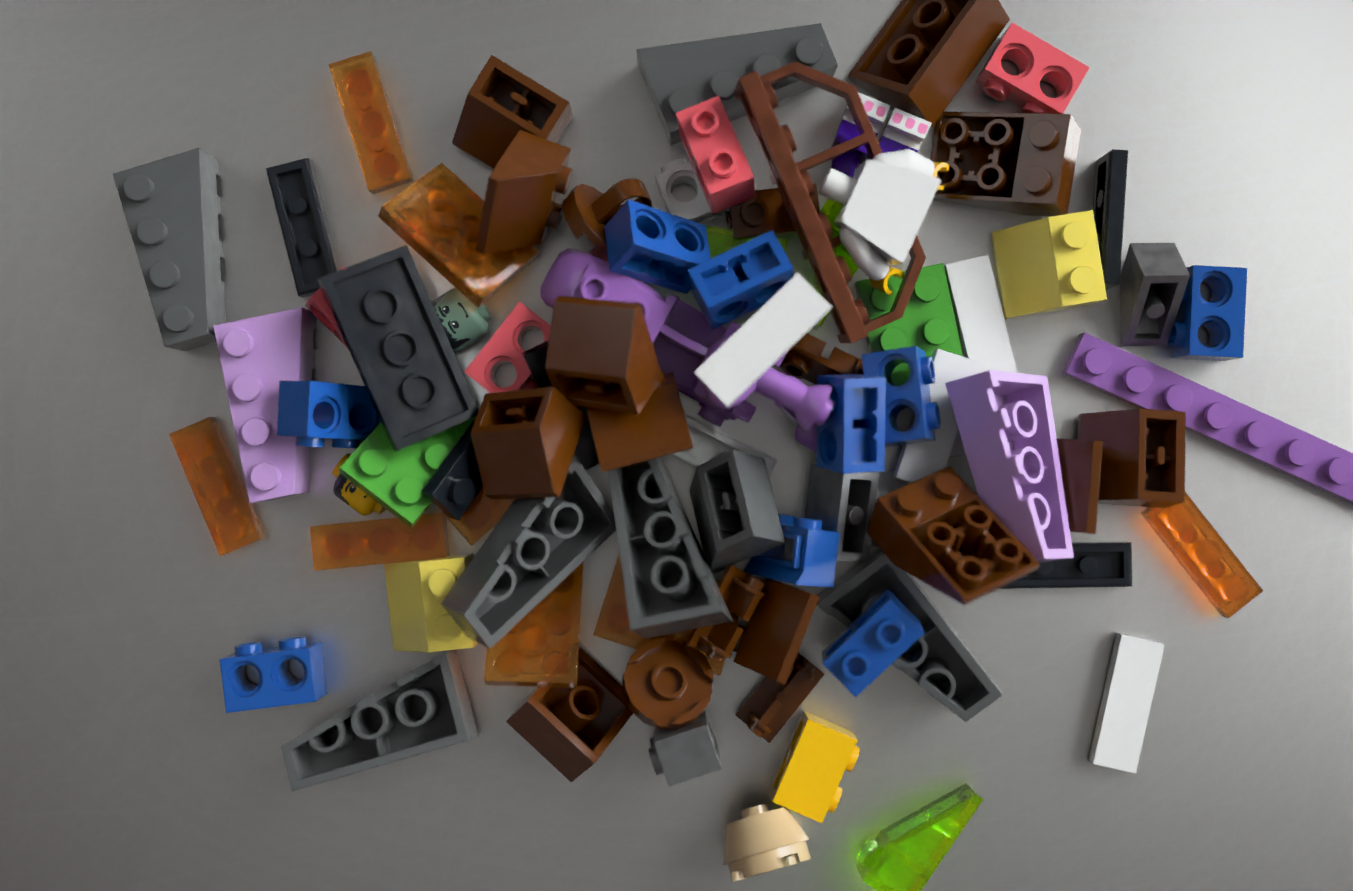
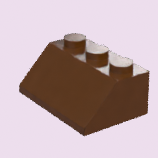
M902 0L850 71L848 77L875 99L890 105L889 109L892 111L894 108H898L931 122L930 127H933L1010 18L999 0Z

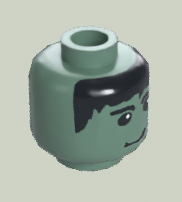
M457 286L431 301L453 352L463 350L488 333L489 327L487 322L492 319V316L475 289L468 292L465 288Z

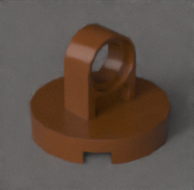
M630 178L617 182L604 194L592 186L586 184L578 185L563 200L562 209L564 218L576 238H579L584 233L589 241L595 245L589 252L593 256L608 262L605 226L623 206L620 204L628 199L638 197L634 202L652 207V201L645 184L639 179Z
M658 637L643 643L630 656L622 677L623 696L630 711L643 723L657 729H680L694 723L708 707L712 694V682L714 681L713 671L706 656L699 650L686 645V641L681 644L676 641H667V637Z

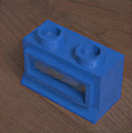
M778 514L785 543L751 557L744 571L752 575L793 585L834 587L840 532L821 529L822 520Z

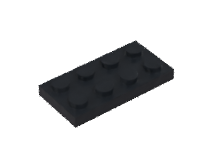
M407 245L318 279L319 285L394 451L401 450L477 416L479 409Z

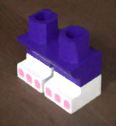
M858 92L877 137L890 105ZM848 105L845 107L831 148L860 135ZM894 108L886 121L878 141L882 152L908 149L918 152L932 123ZM863 145L831 159L830 168L853 178L858 164L870 160L865 146Z

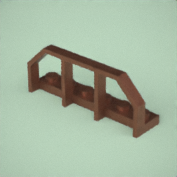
M795 61L760 77L758 72L754 71L739 78L733 92L736 99H740L772 173L769 176L773 185H777L804 249L801 252L804 260L808 259L822 294L831 305L830 313L839 331L837 335L839 342L854 343L867 337L868 332L902 318L926 259L918 236L916 235L909 250L911 260L890 312L869 320L862 301L859 298L853 300L847 283L852 281L844 258L841 255L835 257L832 248L842 244L840 235L837 237L833 236V231L824 212L817 214L810 196L815 195V189L807 172L808 169L863 145L870 160L877 154L883 153L856 87ZM789 77H794L845 98L860 135L796 163L792 155L793 152L797 151L796 143L789 127L786 124L780 127L773 110L778 107V101L771 85Z

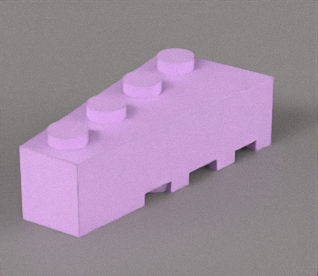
M300 307L214 325L249 503L265 502L309 493L311 447L296 446V437L277 436L279 381H312V368H315L316 351L313 350L314 329L317 327V317L308 309Z
M988 370L945 383L979 498L1039 563L1074 558L1047 376Z

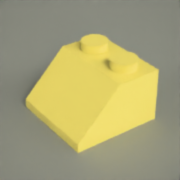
M1093 210L1046 217L990 233L1004 319L1091 306L1107 300Z
M473 553L384 563L393 651L429 653L474 648L478 644V642L465 635L441 604L473 559Z

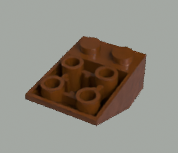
M944 111L936 122L930 160L932 162L947 163L949 171L937 172L936 178L941 179L940 185H944V189L937 190L933 200L1020 215L1051 217L1068 214L1081 129L1071 114Z
M951 466L877 498L867 531L868 535L896 567L962 605H966L1038 569L1040 563Z

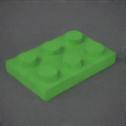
M943 263L922 267L902 318L868 332L866 340L869 353L917 346L925 351L926 357H932L934 348L963 356ZM892 275L890 276L887 286L889 290L893 291L891 295L873 288L870 285L869 279L855 282L857 297L862 301L869 320L890 312L903 278L899 279ZM902 363L894 368L891 379L895 386H901L907 382L910 377L909 365Z
M475 417L398 451L393 450L383 425L380 423L341 465L340 474L412 528L433 504L421 491Z

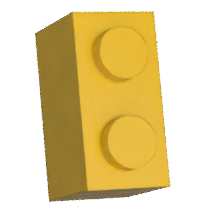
M804 710L769 791L772 802L823 823L827 811L833 813L839 804L842 795V788L839 787V783L844 772L852 771L859 756L860 747L856 746L858 740L853 732Z

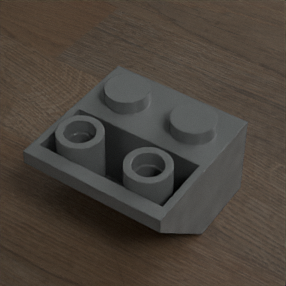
M732 449L696 467L689 492L703 553L712 574L726 569L728 564L735 565L785 543L764 458Z

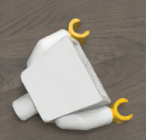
M908 149L877 154L872 160H866L860 164L854 178L833 168L828 170L820 187L819 194L842 204L835 218L834 225L840 229V241L856 266L869 277L870 285L873 288L891 295L893 291L889 290L887 286L890 276L892 275L899 279L904 277L903 271L888 265V263L892 265L904 263L936 191L944 189V185H940L941 179L936 178L938 171H949L947 163L932 162L930 159Z

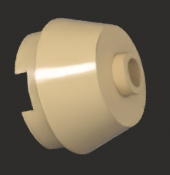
M767 804L754 806L741 811L743 819L725 825L723 865L728 864L733 882L811 859L806 841L810 839L790 810L785 807L769 811Z

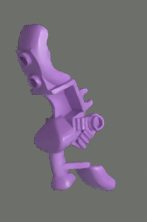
M567 248L559 253L541 286V298L547 306L553 308L554 301L558 296L639 303L660 369L663 370L664 374L673 372L678 391L699 402L698 405L701 409L697 414L698 416L719 427L722 426L724 420L728 421L729 419H740L749 423L757 408L746 401V399L753 391H756L775 401L774 404L793 422L798 424L795 430L796 441L816 453L817 425L821 426L834 405V401L829 399L832 386L814 385L807 387L799 379L790 375L786 376L770 368L727 408L694 372L742 327L741 325L731 321L727 329L720 326L711 330L703 313L682 301L679 296L670 293L666 299L641 280L609 271L607 261L587 252ZM786 353L773 366L779 367Z

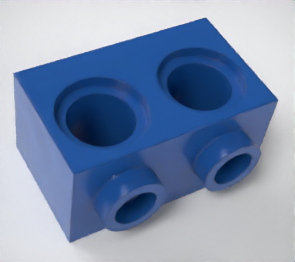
M627 200L605 226L609 271L687 294L691 290L688 269L711 259L705 225L631 200Z
M773 230L688 269L692 294L711 330L762 307L794 277V270Z
M1201 265L1187 267L1190 277L1168 340L1169 346L1173 348L1172 358L1213 361L1243 358L1247 268ZM1202 281L1211 288L1212 296L1209 302L1204 300L1200 294V284ZM1201 325L1208 330L1210 335L1207 346L1202 345L1198 339L1197 333Z
M917 346L861 354L864 375L886 377L885 447L936 441L935 429H940L941 418L938 404L936 401L931 402L929 384L935 383V368L932 357H926L925 351ZM907 363L910 368L909 379L905 384L895 386L891 379L892 371L897 365ZM911 407L915 413V423L908 431L901 432L897 426V416L901 410Z
M862 374L817 375V385L832 386L829 399L834 401V405L821 426L817 425L816 467L843 474L884 471L886 377Z
M279 381L277 436L296 437V446L324 447L325 438H332L333 448L357 449L360 440H365L379 425V416L365 386L317 381Z
M887 589L822 651V664L856 698L924 634L922 625Z
M306 636L279 640V647L263 649L262 642L234 646L235 653L219 659L226 713L316 702L328 694L322 643H307ZM290 659L297 660L302 664L304 669L302 680L295 679L290 675L288 670ZM246 665H251L258 671V685H253L247 681L245 677Z

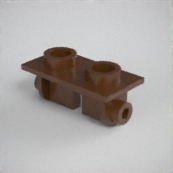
M815 183L813 184L815 189V195L810 196V198L818 214L820 213L817 186ZM778 188L755 190V198L729 208L730 211L726 212L727 227L733 230L734 239L761 236L773 230L774 234L796 232Z
M808 333L787 351L779 366L787 375L797 379H805L817 385V375H864L862 359L837 347L833 348L829 359L821 356L826 342Z
M728 564L717 586L733 621L693 629L685 644L705 652L708 658L719 664H722L725 657L730 658L731 652L744 630L736 625L739 617L749 621L760 599L765 595L762 592L765 583L760 581L759 578Z
M798 653L786 684L784 685L765 676L735 716L742 720L758 737H762L770 743L821 680L824 673Z

